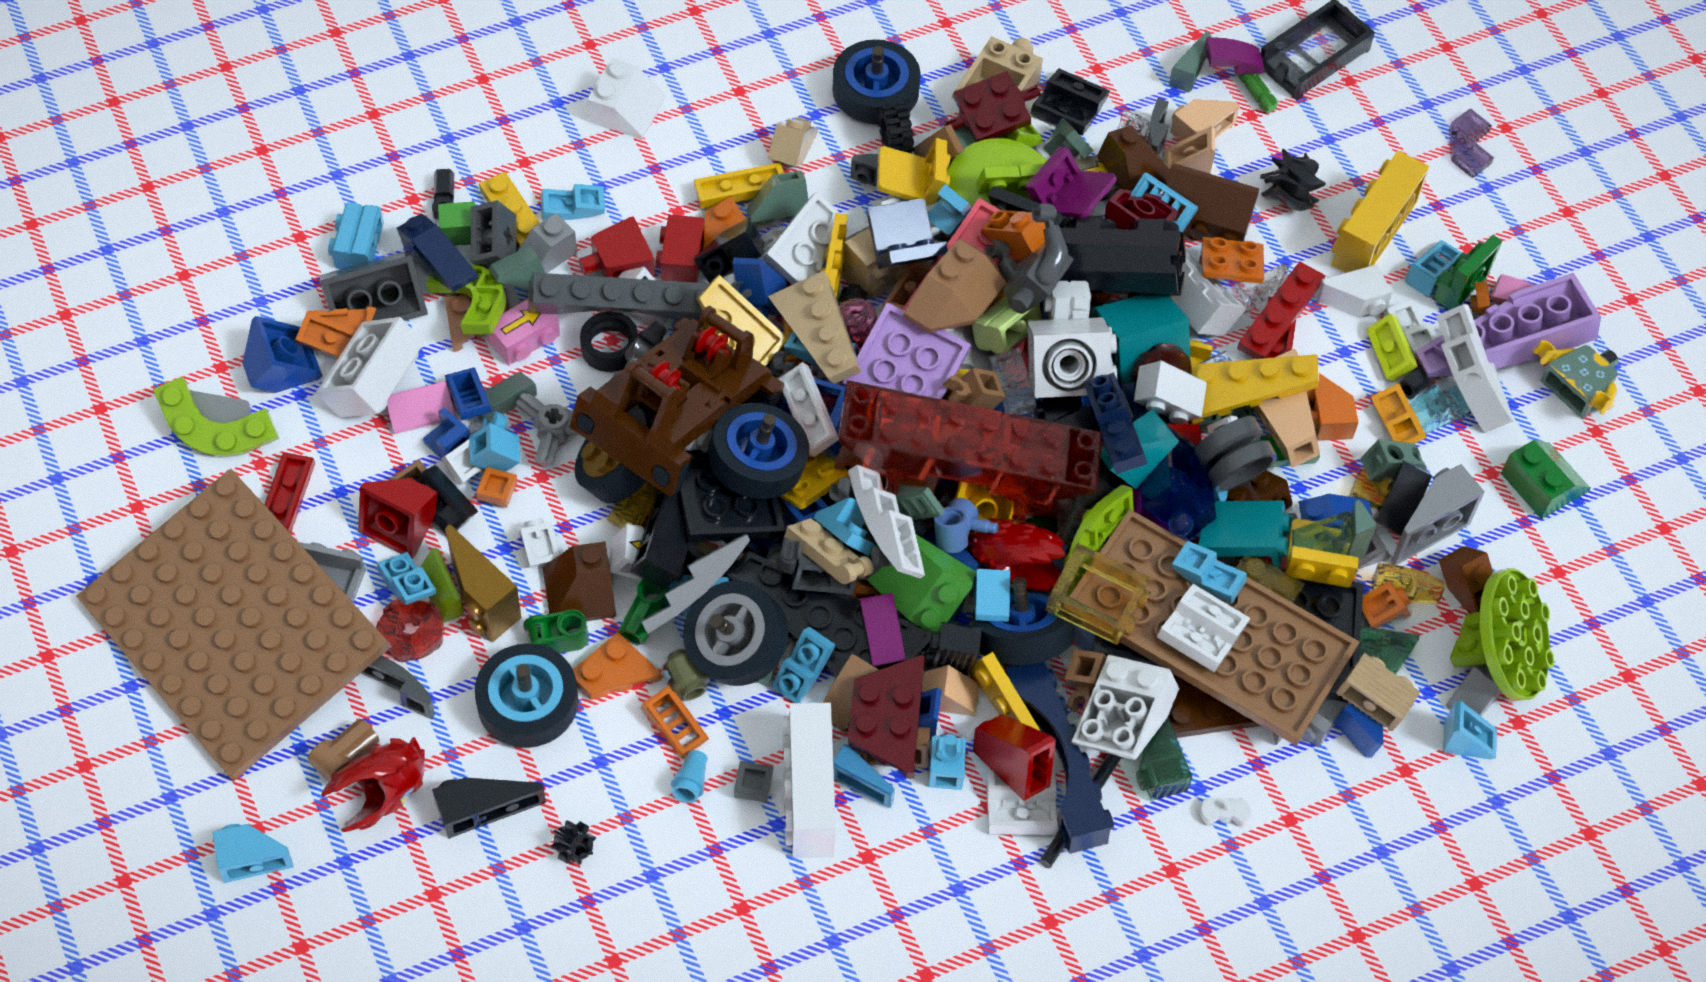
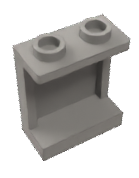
M299 542L354 603L366 572L362 556L349 549H342L340 551L327 548L323 544L316 542L310 544Z

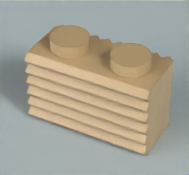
M1364 653L1355 663L1336 693L1338 696H1342L1343 700H1348L1349 704H1353L1354 707L1365 712L1371 719L1382 724L1388 731L1393 732L1405 718L1421 692L1414 687L1411 680L1404 676H1397L1387 669L1381 659L1374 656L1370 657Z

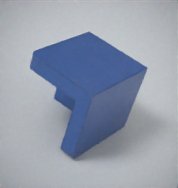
M444 407L439 411L441 424L423 438L424 444L440 458L469 440L470 436L469 428Z

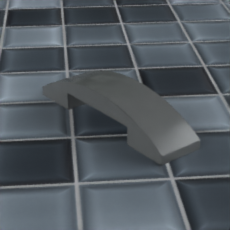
M381 655L361 672V674L398 690L403 707L431 720L433 719L435 711L430 695L423 685L402 666Z

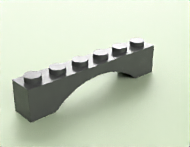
M533 272L529 281L528 313L567 314L589 311H618L657 315L677 321L685 317L690 321L695 319L699 322V317L703 310L696 299L709 284Z

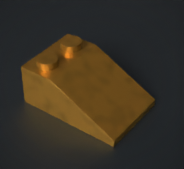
M448 525L445 531L451 562L469 616L468 623L477 635L482 636L484 634L491 642H494L522 618L517 585L452 525Z

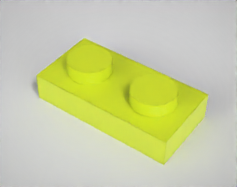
M1390 313L1366 329L1386 379L1394 382L1418 366L1397 316Z

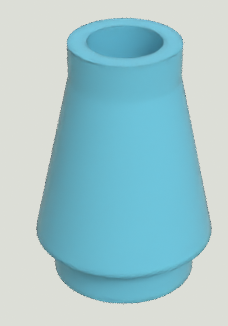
M692 750L688 753L686 760L671 781L672 794L676 799L686 803H693L697 801L698 797L703 795L705 770L708 760L705 753L698 750Z

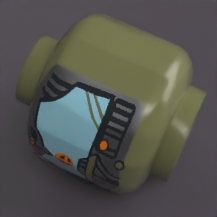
M678 649L668 655V661L661 670L667 686L670 685L672 691L684 701L694 700L702 696L707 691L706 686L709 684L711 677L702 673L694 666L685 649Z

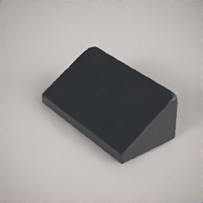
M433 465L424 470L415 480L437 492L436 514L433 521L445 534V528L448 525H452L458 531L478 513L477 508L438 466Z

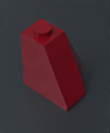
M1119 189L1108 200L1105 209V219L1113 220L1117 224V229L1127 230L1130 223L1140 218L1174 221L1179 214V211L1156 195L1144 193L1141 198L1131 196L1130 190Z

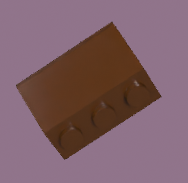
M1172 163L1166 185L1199 207L1182 233L1200 241L1203 240V237H1221L1226 240L1245 241L1260 188ZM1172 197L1168 204L1172 206L1176 199ZM1182 204L1178 209L1179 214L1175 218V221H1177V219L1185 209V205Z

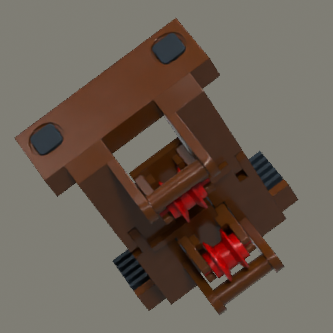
M707 306L702 311L699 322L695 319L690 321L684 317L673 326L672 331L674 332L672 335L647 351L641 359L633 360L624 370L599 389L595 390L590 386L577 396L569 427L669 497L682 489L683 479L686 477L685 474L689 467L688 463L692 457L683 449L713 427L728 409L742 403H763L780 408L784 383L774 377L769 368L753 358V334L748 330L743 332L716 314V309L712 306ZM717 330L723 333L719 337L716 335ZM728 337L737 342L735 350L728 344ZM642 402L657 412V415L650 429L627 412Z

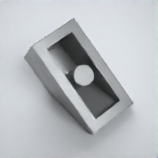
M555 213L532 228L519 248L521 250L530 245L539 257L545 273H548L577 254L576 233L573 228Z

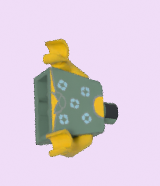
M1541 340L1531 351L1533 354L1541 357L1540 363L1542 365L1548 363L1540 381L1581 419H1585L1594 408L1600 411L1599 414L1604 415L1607 410L1614 406L1618 389L1614 383L1618 372L1614 367L1619 363V359L1612 350H1605L1599 355L1593 348L1587 345L1578 349H1555L1550 342Z

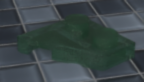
M1361 626L1360 657L1364 653L1370 657H1377L1384 662L1387 669L1397 674L1416 647L1419 635Z

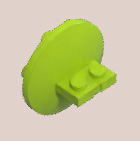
M991 138L975 142L964 148L965 151L953 159L947 170V175H950L949 187L973 207L978 198L991 204L988 193L994 186L1032 200L1025 186L1047 160L1033 148L1018 141Z
M1515 568L1499 569L1493 572L1488 578L1482 593L1480 612L1466 614L1460 630V636L1456 640L1449 658L1454 668L1487 664L1497 687L1507 698L1513 701L1531 700L1540 691H1544L1547 685L1548 670L1553 668L1555 662L1554 654L1550 649L1547 623L1550 619V610L1547 603H1542L1535 579L1528 578L1523 572Z

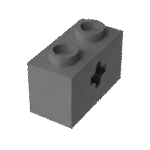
M498 200L471 207L470 262L489 269L490 264L516 252V214Z

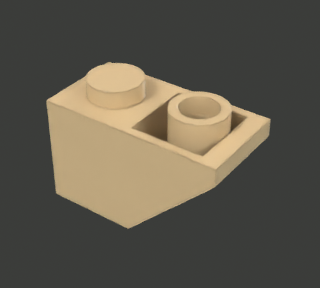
M801 117L788 118L787 121L777 123L767 158L792 166L803 164L819 128L811 126L812 121Z

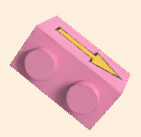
M527 299L502 314L492 335L487 334L488 342L510 366L516 361L526 359L533 351L543 345H549L560 336L559 318L556 314L528 313Z

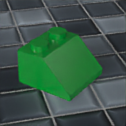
M1532 440L1510 453L1501 472V475L1541 520L1591 489L1550 442Z

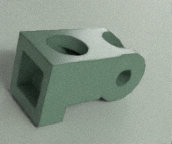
M1378 439L1360 458L1370 481L1380 482L1384 477H1394L1403 460L1424 471L1427 470L1417 445L1413 443Z

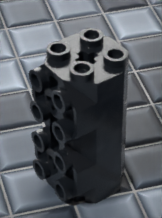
M1103 217L1073 218L1066 228H1060L1067 245L1068 254L1074 259L1060 281H1086L1089 284L1090 293L1181 296L1185 272H1182L1183 263L1186 261L1185 235L1179 231V226L1175 222L1166 221L1165 219L1140 218L1130 223L1127 230L1117 229V224L1111 219H1104Z

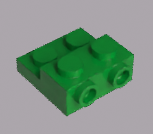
M1493 234L1485 243L1482 241L1478 242L1468 254L1464 252L1460 254L1453 264L1454 268L1451 271H1443L1436 280L1435 285L1438 288L1434 299L1449 310L1460 306L1475 291V283L1483 282L1488 278L1503 241Z

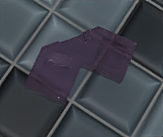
M1470 108L1451 122L1449 138L1451 161L1473 179L1489 167L1495 157L1476 143L1490 132L1492 125Z

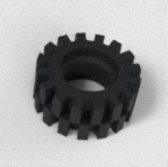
M905 102L881 105L878 108V124L880 126L879 132L882 137V145L884 144L886 147L913 154L914 133L911 128L912 121L910 120V113L907 111V105H905Z

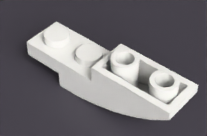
M1463 304L1437 315L1436 318L1445 343L1441 344L1445 357L1469 409L1483 432H1488L1514 422L1494 363L1488 362L1469 305Z

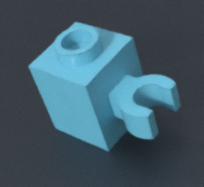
M495 411L493 421L484 418L482 420V428L469 436L470 464L484 470L486 467L507 472L520 464V436L505 430L507 425L506 415Z
M944 734L939 737L932 736L928 788L962 790L965 773L966 738H958L951 734Z

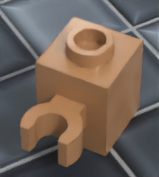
M971 368L961 379L951 376L943 383L944 388H950L951 395L948 399L950 402L955 403V408L960 416L983 419L1006 397L995 371Z
M1074 649L1064 678L1075 690L1067 701V706L1072 712H1077L1079 704L1084 701L1083 710L1085 711L1107 659L1104 653Z

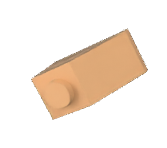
M1194 99L1187 105H1181L1175 110L1172 115L1173 121L1170 133L1182 141L1212 126L1215 128V138H1217L1236 123L1240 105L1235 101Z

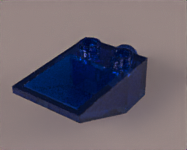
M1167 425L1179 442L1141 483L1142 505L1144 509L1167 524L1172 534L1179 537L1184 536L1189 540L1216 519L1213 487L1207 476L1210 468H1202L1193 452L1196 446Z

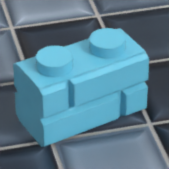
M347 202L343 213L337 214L335 220L336 238L331 237L328 244V254L332 256L334 266L337 269L374 260L384 224L382 210L379 206L366 204L362 206L358 203Z

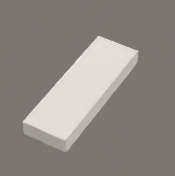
M802 362L779 378V380L784 383L783 394L793 418L798 421L807 435L809 454L815 457L838 441L839 437L810 368Z

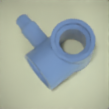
M965 498L952 499L947 507L944 508L945 512L941 516L934 517L936 547L946 553H957L964 550L968 546V533L970 530L995 534L999 528L997 523L978 518L979 514L976 506Z

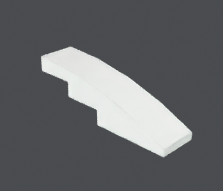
M856 465L848 470L860 511L881 551L897 571L917 578L924 577L925 573L912 517L899 513L895 494L883 491L879 472L860 465Z

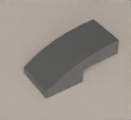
M1158 98L1155 103L1147 141L1158 155L1161 154L1165 146L1169 126L1163 124L1166 119L1169 101Z

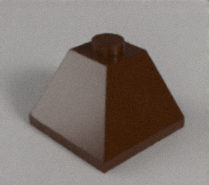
M1132 125L1108 132L1097 155L1109 173H1114L1117 179L1116 182L1124 190L1132 192L1144 173L1152 175L1166 185L1170 172L1169 167L1145 137Z
M605 541L572 546L542 567L549 614L567 610H578L584 614L586 621L616 617Z

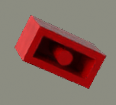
M668 214L667 225L661 226L659 242L663 244V249L657 250L655 267L661 269V281L698 283L700 269L695 263L694 257L703 250L705 230L703 217Z

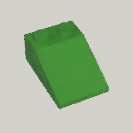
M916 534L925 573L924 577L917 578L899 572L891 565L882 567L881 570L868 578L867 581L881 594L893 593L895 607L909 621L924 630L938 632L941 622L949 621L972 589L976 571Z

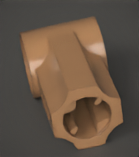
M359 718L332 741L324 740L314 747L308 756V763L329 782L331 775L345 768L350 761L362 757L380 742L379 736L368 722Z

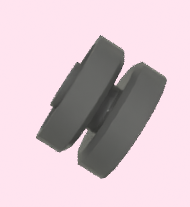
M1247 416L1227 423L1206 436L1194 448V455L1201 467L1211 468L1207 476L1216 492L1228 491L1247 483L1266 471L1276 461L1277 454L1270 442L1260 440L1263 431L1255 417Z

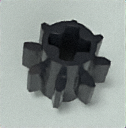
M566 820L565 826L554 830V843L551 845V848L560 852L558 854L559 860L566 864L572 860L580 865L582 864V859L593 855V841L596 840V836L587 833L589 830L587 824L581 821L574 824Z

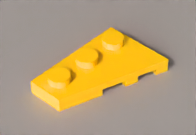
M835 213L830 246L827 245L825 249L824 263L826 268H821V271H825L828 275L836 298L844 264V243L847 236L848 216L847 214Z

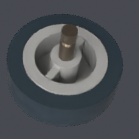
M743 581L719 583L711 587L691 606L684 624V646L689 659L702 673L722 684L730 686L749 685L766 677L780 662L788 641L787 619L777 601L755 585Z

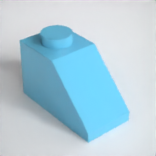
M229 824L221 830L212 832L218 870L224 883L294 868L287 846L249 824Z

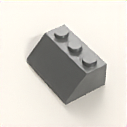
M408 251L318 275L328 311L344 308L354 310L374 307L377 309L372 321L401 317L406 321L428 314L412 255Z

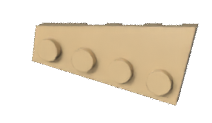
M821 271L768 296L831 383L836 384L861 372L833 288L825 271Z

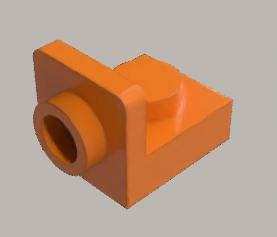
M1389 580L1363 596L1362 612L1372 629L1376 630L1401 614L1405 618L1411 616L1406 607L1411 604V601L1402 587L1395 589Z

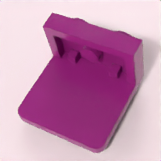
M1059 146L1025 188L1033 201L1053 205L1057 212L1062 213L1064 217L1085 218L1092 213L1094 207L1110 191V188L1117 179L1114 173L1080 170L1069 148Z

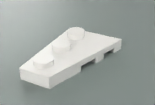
M816 191L762 258L792 285L821 271L822 258L826 246L831 239L835 213H839V211Z

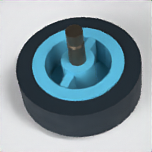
M517 644L495 653L482 666L475 682V700L480 721L491 736L510 746L530 748L555 740L569 728L578 709L577 683L571 665L557 651L539 644Z

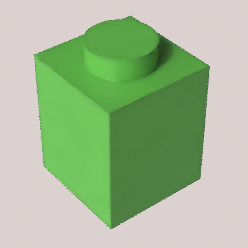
M475 201L438 204L439 228L454 246L471 244V207L475 206Z

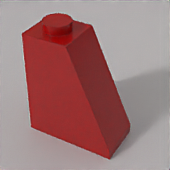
M1002 714L989 721L982 722L975 728L973 752L1023 801L1042 792L1051 785L1056 739L1051 735Z

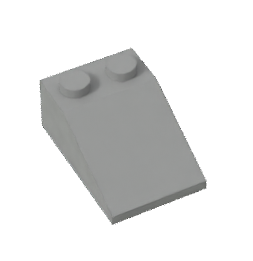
M1462 464L1451 469L1446 467L1433 477L1434 481L1404 528L1391 560L1394 567L1471 524L1485 491Z

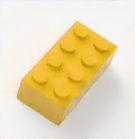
M1399 150L1391 160L1385 159L1378 172L1379 178L1377 180L1371 179L1364 193L1366 194L1365 198H1358L1351 210V218H1344L1337 230V234L1340 236L1336 239L1331 249V252L1334 253L1331 266L1347 273L1375 265L1417 204L1430 166Z

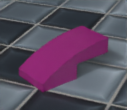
M1206 38L1205 49L1209 67L1234 66L1235 74L1264 73L1265 69L1258 47L1235 39Z
M893 593L860 598L872 666L906 660Z

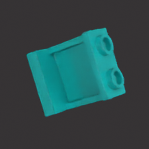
M1207 501L1198 545L1217 552V557L1269 556L1272 559L1273 569H1280L1282 557H1287L1288 555L1286 533L1291 532L1292 516L1291 514H1286L1284 501Z

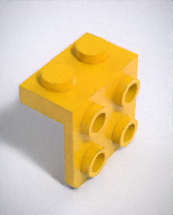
M936 138L925 158L882 146L878 152L877 189L888 195L907 200L923 198L928 206L936 203L939 197L938 192L945 184L949 186L950 175H947V168L950 163V154H947V141Z
M822 453L815 457L809 454L801 478L796 486L779 497L798 509H804L830 491L831 484L838 486L840 478H849L848 470L844 468V471L835 469L836 462Z
M1294 519L1291 524L1285 577L1350 588L1358 569L1359 557L1343 555L1342 534L1345 527Z

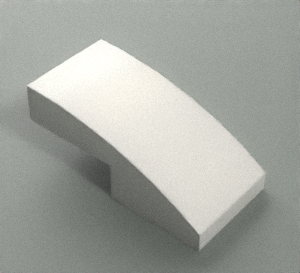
M1414 299L1388 307L1383 312L1384 316L1390 313L1397 316L1415 359H1417L1415 355L1416 350L1438 338L1431 322L1424 323Z

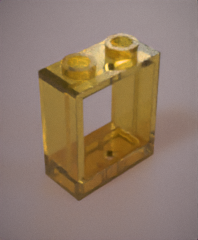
M1077 543L1049 596L1045 610L1118 645L1123 634L1128 637L1130 636L1138 619L1133 617L1136 608L1143 610L1151 594L1150 591L1146 590L1150 577ZM1082 567L1133 591L1120 620L1067 596Z

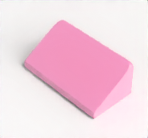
M446 381L391 394L386 406L394 434L440 423L439 411L443 407L455 416Z

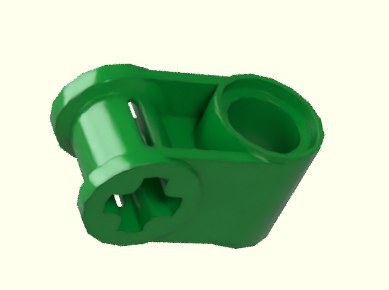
M578 610L534 615L527 618L523 623L524 630L528 632L530 644L543 645L558 653L581 650L589 642L590 635L586 618ZM571 628H579L577 632H567Z

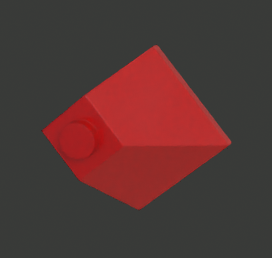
M411 478L363 483L360 486L358 532L400 554L408 552L413 559L435 517L437 492Z

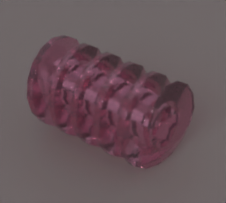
M861 298L847 300L839 306L851 343H856L858 349L856 357L878 319L874 305L870 301Z

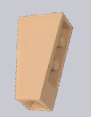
M1294 348L1284 354L1278 355L1277 357L1299 355L1297 350ZM1307 391L1281 399L1277 396L1262 401L1263 404L1253 407L1291 468L1320 455Z

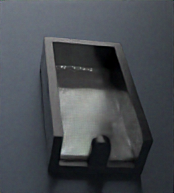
M1331 0L1262 47L1261 57L1265 69L1264 72L1298 101L1303 97V94L1364 52L1368 53L1375 31L1339 1Z

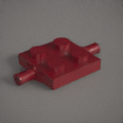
M1008 71L1002 72L954 91L953 98L959 108V116L944 121V126L951 124L953 130L964 126L971 133L975 142L1000 137L1031 124V116L1025 107V102L1040 97V90L1037 85L1020 91L1014 85Z

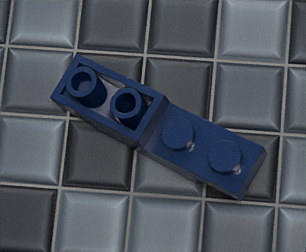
M1115 373L1099 375L1090 381L1084 382L1115 473L1119 474L1148 464Z

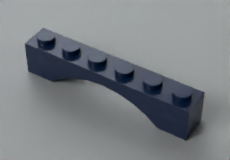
M1045 662L1006 666V675L1040 731L1056 739L1055 750L1061 760L1066 777V795L1060 807L1058 827L1068 853L1072 854L1108 844L1110 830L1114 829L1113 818L1109 809L1104 810L1100 801L1102 800L1101 788L1097 780L1092 781L1089 773L1091 767L1087 753L1081 752L1078 745L1072 744L1077 728L1075 724H1069L1066 701L1063 696H1058L1055 689L1057 688V681L1054 671L1047 669Z

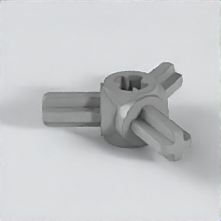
M522 393L516 405L534 420L533 425L538 429L537 437L540 443L535 456V462L541 464L542 467L550 466L554 462L558 446L564 444L569 436L574 434V430L569 428L574 410L568 411L567 407L558 404L544 405L530 393Z

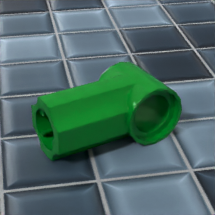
M645 579L640 581L637 587V595L618 629V633L629 643L637 646L645 645L650 633L646 632L641 620L669 605L664 595V592L667 591L666 588L663 590ZM654 593L660 595L657 599L649 600L646 598L648 595Z

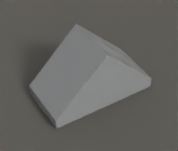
M1487 664L1476 665L1471 669L1447 702L1446 707L1451 710L1454 702L1461 700L1482 716L1498 699L1502 692L1494 682Z

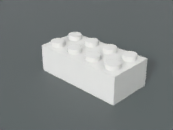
M790 703L789 716H783L782 732L784 752L783 777L785 783L784 811L786 814L785 844L786 846H792L793 858L834 857L836 821L831 703Z

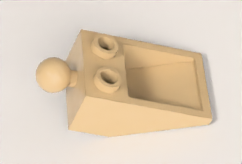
M991 36L955 91L1008 71L1014 85L1022 91L1038 85L1040 82L1043 58L1033 54V44L1027 38H1017L1012 44H1009Z

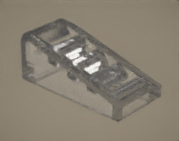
M1282 264L1265 271L1262 284L1250 282L1234 284L1232 295L1246 308L1240 318L1248 315L1280 288L1288 274L1289 267L1287 264Z

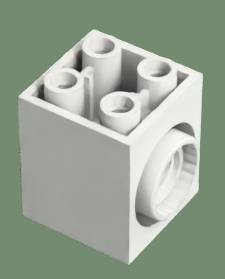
M1103 317L1028 321L1029 383L1035 398L1087 396L1084 382L1090 381L1099 375H1107L1113 372L1117 379L1116 365H1113L1111 353H1116L1117 351L1116 335L1112 334V327L1107 326ZM1071 355L1068 359L1061 360L1063 357Z

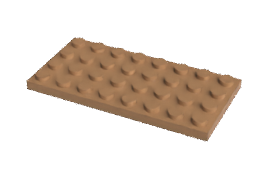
M1129 509L1067 598L1063 608L1071 610L1072 614L1159 666L1170 669L1176 676L1297 746L1360 642L1247 577L1246 583L1233 603L1223 602L1248 616L1250 620L1214 673L1157 638L1162 626L1175 611L1181 598L1192 586L1191 582L1172 569V563L1186 541Z

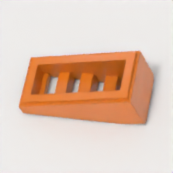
M670 685L645 701L640 707L649 721L681 759L687 756L690 751L695 750L709 740L707 734L678 695L672 691ZM665 702L671 705L660 714L655 710ZM676 711L679 717L666 724L664 719ZM684 721L688 726L674 735L671 730ZM693 731L696 737L682 746L679 740Z

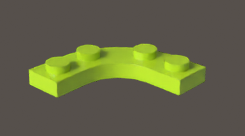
M471 265L479 278L454 292L468 295L472 298L471 305L460 326L463 334L492 335L505 310L506 294L502 283L497 282L487 268ZM430 275L426 282L430 293H453Z
M183 376L153 389L171 430L185 444L200 452L218 457L238 456L280 439L270 413L266 408L236 421L228 423L212 422L205 418L198 409L188 383Z
M1120 485L1101 499L1092 509H1088L1084 513L1070 552L1064 560L1067 598L1099 554L1106 539L1117 528L1128 510L1134 511L1133 490L1131 487Z

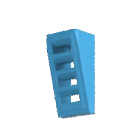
M843 744L833 760L834 779L879 804L891 808L894 803L895 789L853 749Z

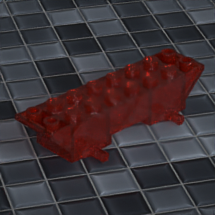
M846 381L838 442L862 461V467L878 471L887 476L884 490L886 492L897 495L899 479L909 477L925 481L927 475L989 487V494L1003 496L1014 502L1012 519L1015 521L1017 518L1018 521L1026 520L1027 504L1038 503L1051 506L1055 500L1097 492L1102 441L1101 432L860 382Z

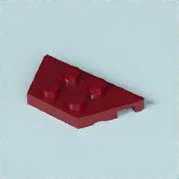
M920 655L854 679L848 733L849 747L860 753L871 755L875 761L884 766L889 764L902 771L903 776L908 779H914L925 665V658Z

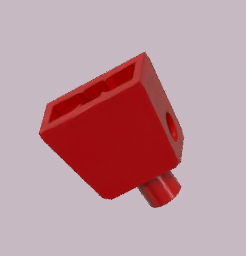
M634 216L628 217L594 234L591 237L592 254L579 258V265L584 276L600 271L603 277L618 278L623 271L645 267L653 277H656L655 259Z

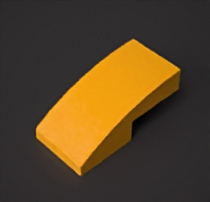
M1399 383L1371 396V400L1393 441L1415 444L1427 438Z

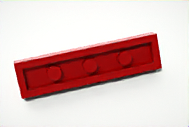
M1299 261L1241 338L1237 350L1253 359L1268 358L1318 291L1321 281L1325 279L1326 275Z

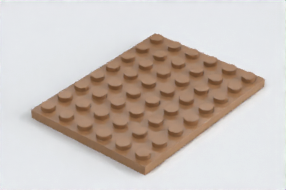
M232 468L76 595L79 601L233 781L392 647Z

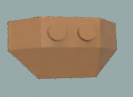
M958 239L927 274L905 310L903 318L927 333L938 332L939 329H952L974 324L1004 290L1007 283L992 257L967 241Z

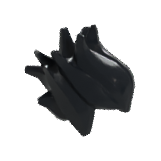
M1283 148V160L1272 157L1273 163L1279 169L1260 174V179H1264L1265 184H1273L1269 189L1262 192L1261 195L1263 197H1275L1284 205L1296 211H1306L1313 208L1314 204L1319 202V199L1310 195L1309 192L1326 185V182L1316 177L1320 165L1315 160L1310 159L1306 152L1303 157H1296L1290 155Z

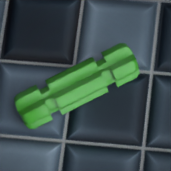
M1237 74L1256 102L1260 103L1259 106L1265 113L1276 110L1278 100L1270 93L1271 91L1258 74Z

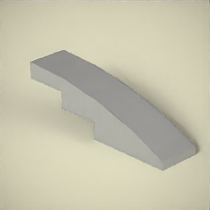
M744 534L688 564L687 567L693 577L664 592L670 605L641 620L646 632L649 634L673 619L704 595L731 567L749 543L748 535Z

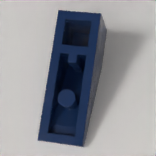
M422 213L409 218L406 223L396 228L404 250L412 255L413 262L454 293L479 278L477 272L438 225Z

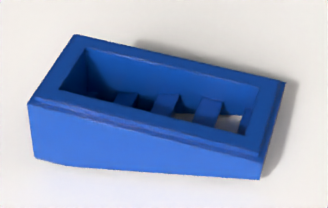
M475 367L444 375L451 400L461 421L492 412L491 405Z

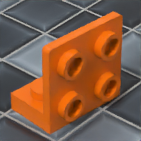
M1203 237L1199 256L1203 277L1259 284L1264 282V244L1253 241L1226 240L1221 237Z

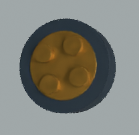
M634 407L627 412L651 429L654 420L641 409ZM587 439L583 442L575 462V478L580 486L600 501L608 504L617 503L632 496L645 483L650 487H654Z

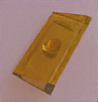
M646 482L632 496L615 504L607 518L608 522L620 530L627 524L641 526L652 508L656 494L660 490Z

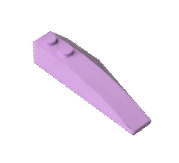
M1573 272L1514 292L1502 304L1498 306L1494 304L1487 308L1485 314L1476 318L1474 322L1488 362L1494 363L1495 368L1499 369L1540 359L1539 355L1533 354L1531 351L1541 340L1550 342L1555 349L1573 348L1597 340L1601 316ZM1443 335L1415 351V355L1427 377L1453 376L1441 344L1445 343Z

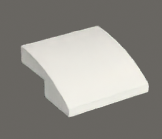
M1192 584L1179 601L1175 611L1160 629L1157 638L1215 673L1245 629L1250 618L1195 584Z
M987 766L988 834H1057L1055 766L1052 768L1050 787L1025 801Z

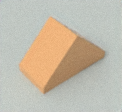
M1210 126L1164 149V162L1169 169L1172 163L1210 174L1216 152L1215 128Z
M950 665L924 672L922 692L934 688L942 690L939 712L975 716L979 683Z

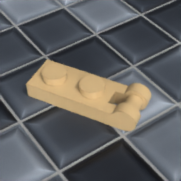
M809 518L787 526L784 537L788 540L803 541L802 552L841 584L846 585L855 581L857 577L863 578L872 574L873 564L868 557L857 556L813 519Z

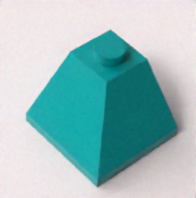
M1152 409L1133 422L1148 464L1116 474L1106 446L1099 455L1110 471L1135 489L1140 486L1179 442L1159 415Z

